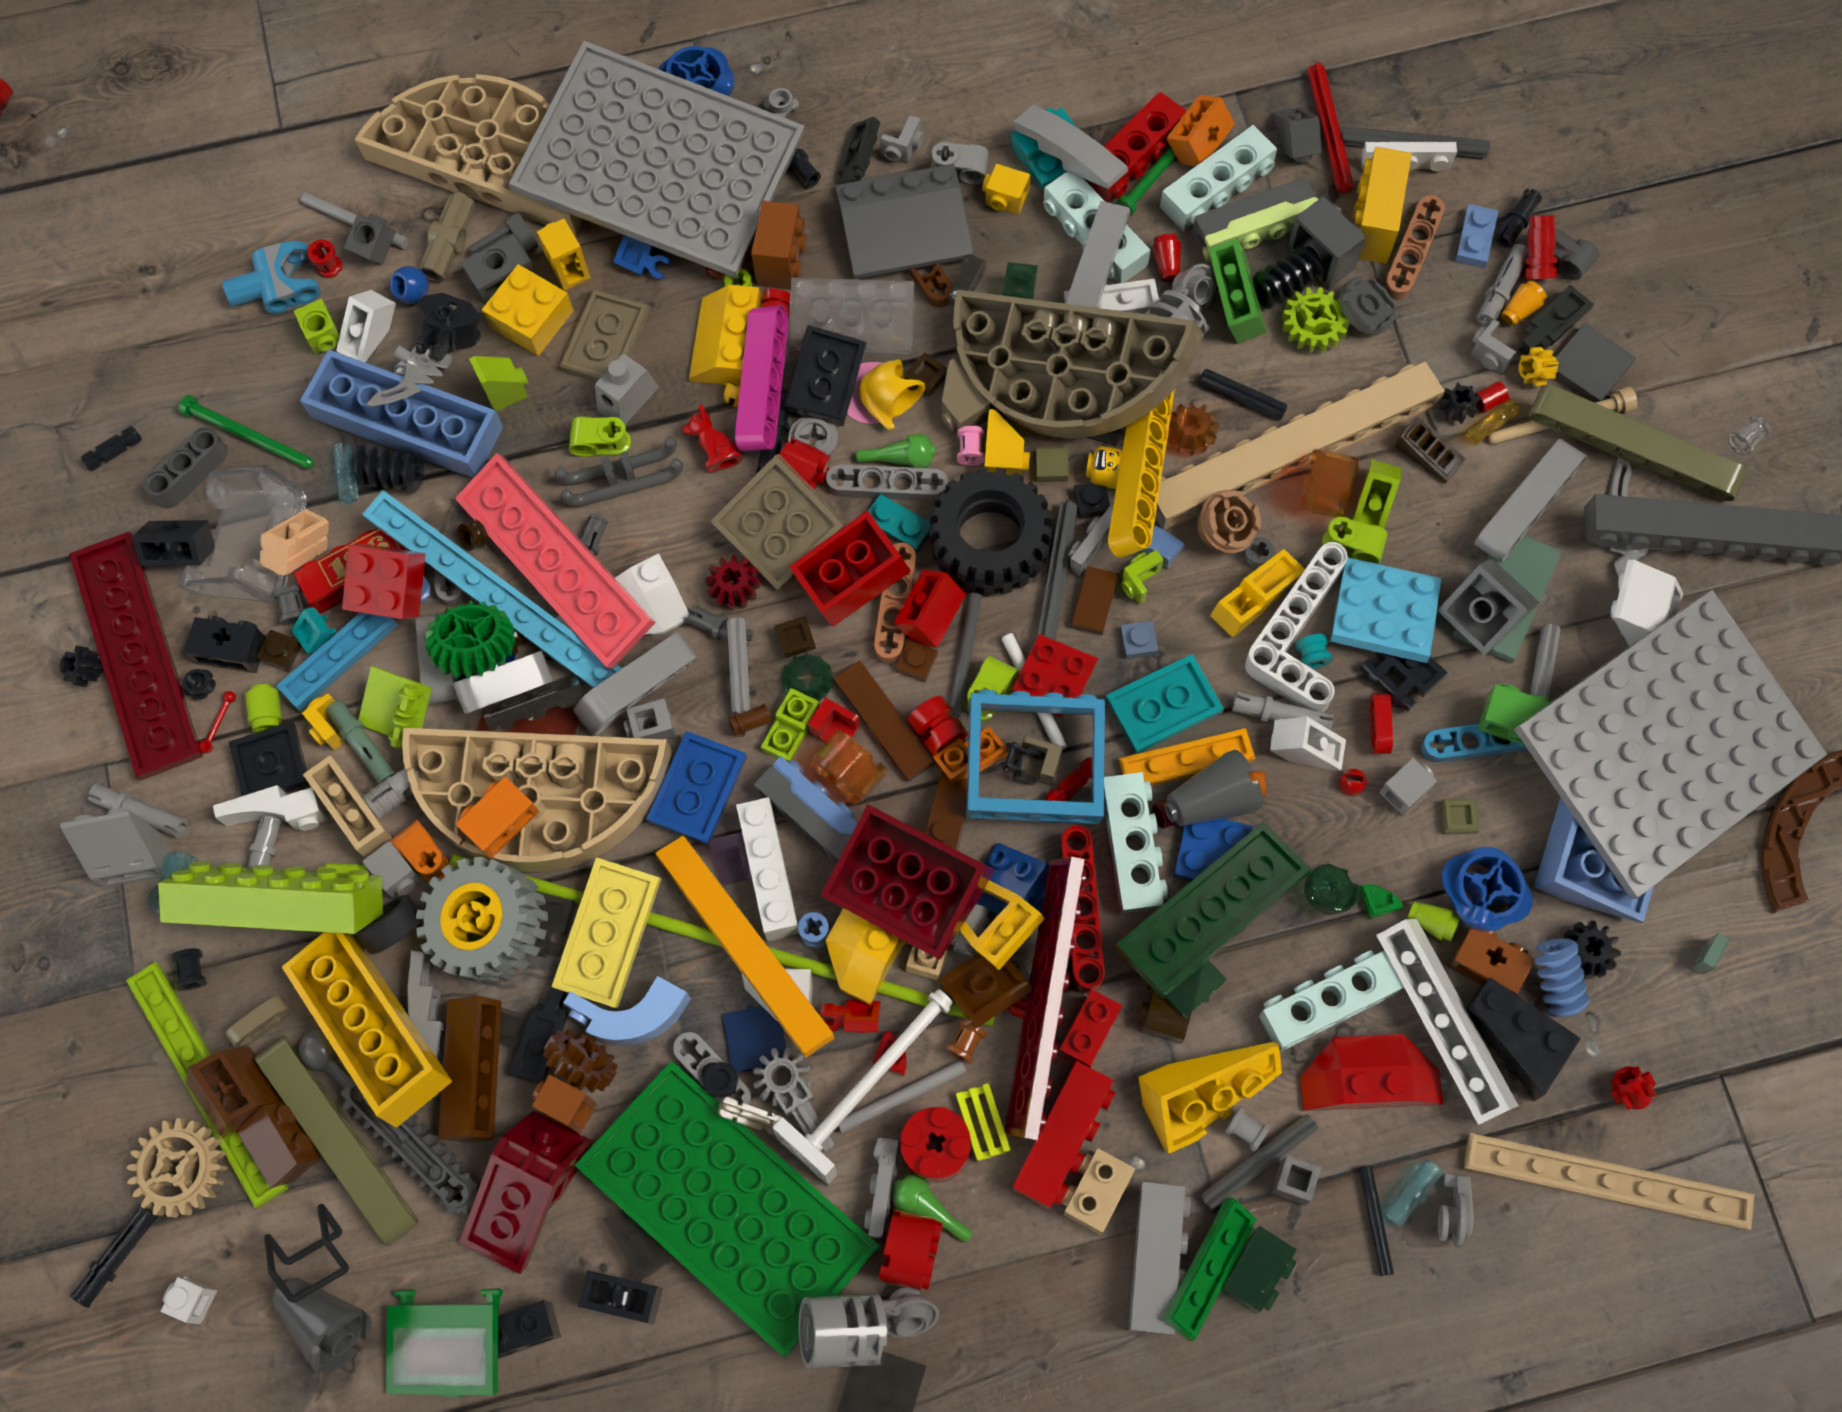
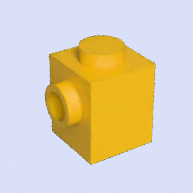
M996 163L992 174L987 173L983 182L982 191L986 192L985 204L997 211H1007L1019 215L1029 193L1030 174Z

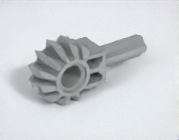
M774 1048L771 1050L774 1060L770 1062L763 1055L759 1058L766 1068H754L753 1074L764 1077V1079L754 1082L753 1086L755 1089L767 1087L762 1092L760 1098L766 1101L774 1094L773 1106L779 1107L780 1105L787 1117L793 1114L804 1134L808 1133L811 1135L822 1121L810 1103L814 1100L808 1089L811 1086V1081L800 1077L811 1072L810 1066L797 1068L804 1059L802 1054L796 1055L790 1061L792 1055L791 1048L785 1049L783 1058L779 1057L777 1049ZM782 1068L789 1070L792 1077L787 1085L777 1086L773 1083V1075L777 1070ZM830 1135L821 1144L823 1149L820 1152L824 1154L835 1145Z

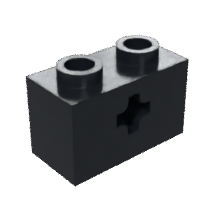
M208 520L148 521L132 537L140 566L201 565L216 549Z
M208 616L207 619L195 617L184 653L195 664L257 674L260 661L256 657L266 637L256 624L249 621L240 620L236 624L227 622L225 619L217 616Z
M587 1270L578 1307L654 1325L663 1288Z

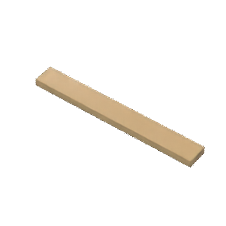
M1473 1133L1468 1134L1464 1170L1748 1231L1752 1229L1755 1194Z

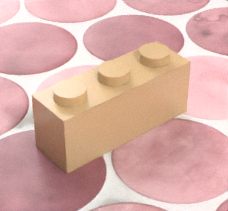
M331 755L303 774L356 851L365 859L393 838L364 800L361 792L346 771Z

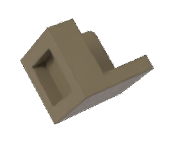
M1024 736L1022 748L1030 746L1044 753L1043 759L1034 758L1035 755H1025L1021 769L1025 770V774L1035 778L1036 782L1052 786L1061 759L1063 746Z

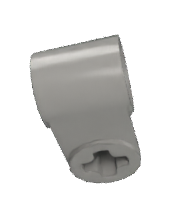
M940 142L933 147L931 168L954 164L959 182L979 185L984 182L987 175L989 152L985 147L977 144L965 145ZM944 150H947V156H944Z

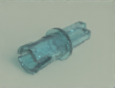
M339 443L332 448L335 462L333 478L337 480L339 500L345 502V504H351L358 500L357 483L353 473V448L350 444L345 443V452H343L342 443Z

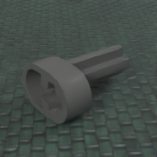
M517 212L505 219L506 225L470 245L469 248L473 254L479 253L494 245L499 239L507 238L512 234L515 235L526 253L537 248L539 245Z

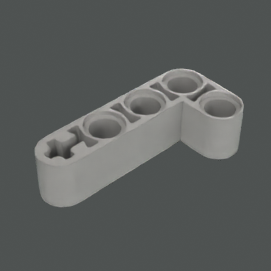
M676 632L586 693L573 709V712L590 734L596 736L608 728L626 709L632 707L688 668L698 659V656L682 635Z

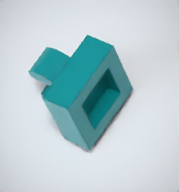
M315 607L304 609L291 629L307 654L317 651L324 642H327L336 633L335 628L329 629L327 626V616L319 615Z

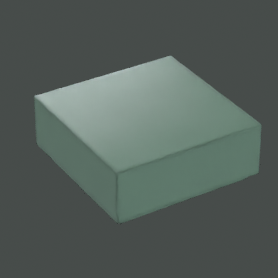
M1719 933L1709 938L1691 969L1703 975L1716 968L1729 944V939Z

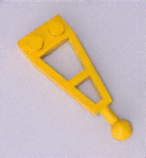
M989 880L984 892L1002 900L1008 905L979 937H977L966 921L960 928V931L975 951L1000 970L1045 918L1018 894Z

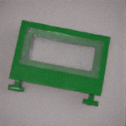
M500 1288L482 1289L481 1296H486V1304L413 1305L416 1295L414 1289L396 1290L394 1296L400 1297V1305H387L386 1394L441 1395V1397L497 1395L498 1309L503 1290Z

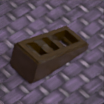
M1418 416L1400 435L1395 445L1398 450L1444 483H1447L1465 461V458ZM1414 435L1419 437L1416 443L1412 440ZM1428 443L1430 446L1424 451L1421 447ZM1438 450L1441 454L1434 461L1431 455ZM1447 457L1451 462L1443 469L1440 464Z

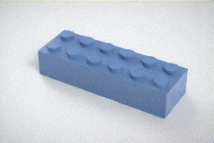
M328 349L300 400L312 419L403 453H413L414 457H423L425 461L474 478L483 468L503 429L496 410L425 384H415L421 391L412 396L392 403L369 407L367 402L378 391L395 387L404 377Z

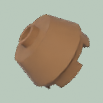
M1221 490L1215 492L1206 500L1197 518V531L1200 538L1208 546L1223 552L1236 553L1243 551L1250 546L1255 539L1257 531L1261 528V515L1256 504L1252 505L1242 495L1243 492Z

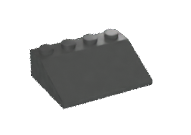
M954 164L836 185L839 213L854 279L908 270L911 267L913 269L935 265L936 263L940 264L973 258L960 184Z

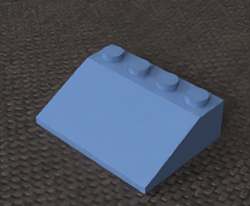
M1560 797L1534 888L1566 902L1638 923L1644 922L1653 887L1640 897L1630 899Z

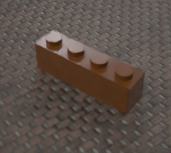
M482 996L447 1000L443 1068L452 1082L441 1091L438 1139L457 1142L494 1139L502 1005L500 1000Z

